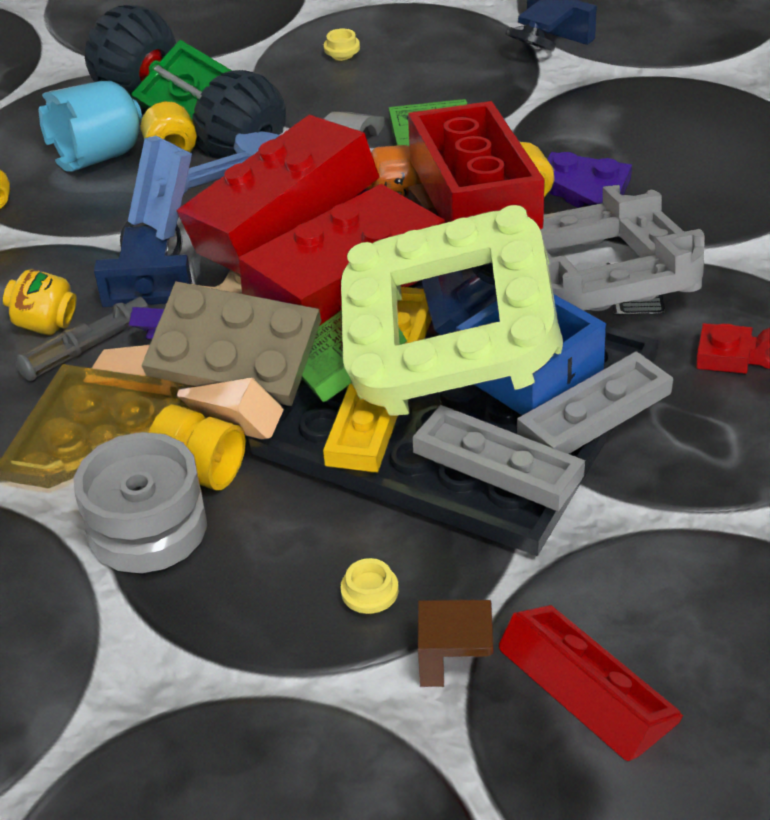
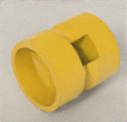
M171 404L165 407L157 415L149 433L165 434L183 442L194 455L199 485L213 490H222L232 482L244 457L246 440L241 426L214 417L205 418L202 413Z

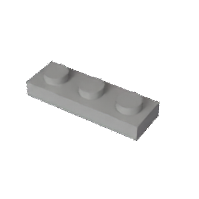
M636 351L517 418V434L569 454L670 395L673 377Z
M442 405L436 409L413 436V453L558 512L584 477L585 460Z

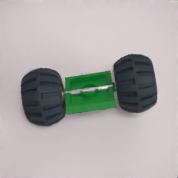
M138 5L114 7L105 12V16L102 15L95 22L96 26L94 29L91 28L88 35L89 41L85 44L84 53L86 67L94 82L113 81L119 84L138 105L146 110L154 104L164 101L175 102L181 105L189 113L195 126L198 146L206 155L221 159L237 154L234 150V141L239 133L249 134L262 131L280 135L284 131L283 127L286 123L285 103L278 89L267 78L247 70L232 71L184 41L179 40L176 43L171 28L155 11Z

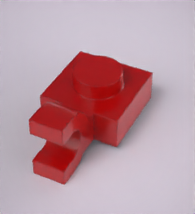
M703 323L697 353V369L746 374L748 372V364L762 365L770 369V328L763 330L758 337H753V327Z

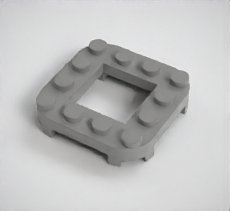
M620 185L603 187L602 204L544 215L543 229L540 231L550 262L548 266L553 294L583 311H602L610 308L613 304L632 300L640 302L655 299L657 295L676 291L694 292L702 287V277L704 274V233L701 229L684 232L662 212V195L651 189L646 194L631 196L621 195ZM620 236L641 258L578 271L565 256L552 258L549 254L559 252L562 247L577 244L597 245L602 243L604 239Z

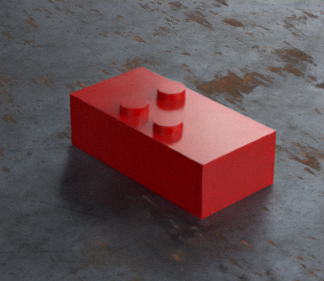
M492 101L408 113L410 161L439 217L445 219V223L459 218L500 211L511 205H518L526 210L527 216L536 222L540 230L543 229L545 179Z
M308 115L276 139L263 143L258 148V152L244 162L228 168L223 177L176 211L197 254L240 274L238 257L331 210L334 206L354 198L379 179L380 176L364 132Z
M379 184L238 257L242 294L319 309L320 325H322L342 310L341 280L343 272L349 263L347 255L351 248L360 243H374L411 230H420L443 224L445 219L387 186ZM418 281L402 284L401 287H409Z

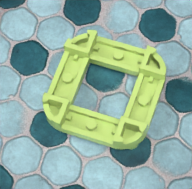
M511 205L500 211L459 218L420 230H411L374 243H360L348 252L347 258L349 263L343 272L341 280L344 367L360 400L364 399L374 405L385 407L389 415L409 414L408 399L503 377H511L515 390L524 388L535 383L532 373L544 366L554 353L561 354L563 338L558 325L548 266L550 262L538 225L527 216L526 210L521 206ZM484 264H493L499 322L400 345L397 301L402 300V284Z

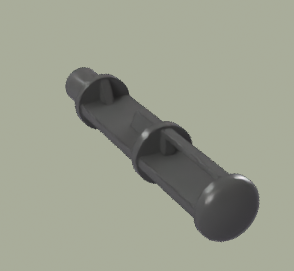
M138 297L126 304L122 302L113 305V313L90 325L81 323L70 330L63 331L60 335L36 348L18 355L16 365L20 374L25 379L33 381L36 377L81 355L82 352L115 334L131 328L132 326H129L132 307L149 308L146 301L142 297Z

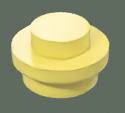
M340 28L332 30L327 34V40L324 42V52L335 60H348L360 50V41L356 38L355 32L350 29Z
M367 558L356 561L347 569L341 581V596L344 603L350 609L359 613L372 614L389 608L397 599L399 592L396 575L386 563L378 559Z

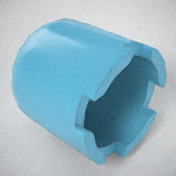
M97 81L45 92L42 95L46 100V105L40 106L38 112L46 145L54 143L57 152L61 156L55 159V162L64 171L79 170L123 155L130 151L138 140L140 122L142 120L141 109L128 92L113 81Z

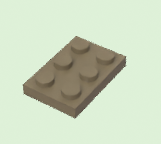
M175 281L141 366L146 376L192 386H204L254 378L279 404L292 406L321 322L320 312L316 308Z

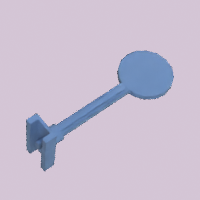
M262 131L249 134L239 133L234 141V150L237 154L189 168L192 153L158 136L144 138L128 222L133 225L143 222L157 229L156 237L161 240L173 237L178 220L176 210L180 208L182 197L187 193L188 189L220 179L228 168L244 162L258 152V148L263 143L276 139L280 135Z

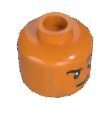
M409 146L376 147L372 150L371 153L380 178L369 185L366 191L379 184H383L408 198V187L422 183L410 161Z

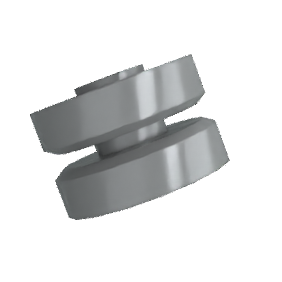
M140 432L118 436L97 446L81 461L75 473L74 492L80 514L84 518L85 532L90 548L100 562L117 571L142 574L163 570L182 561L201 543L207 528L205 507L194 455L183 442L168 435Z

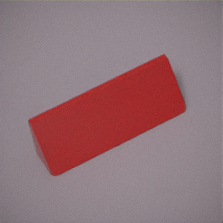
M552 605L513 613L499 643L500 651L624 760L631 761L639 757L680 723L684 716L680 713V710Z

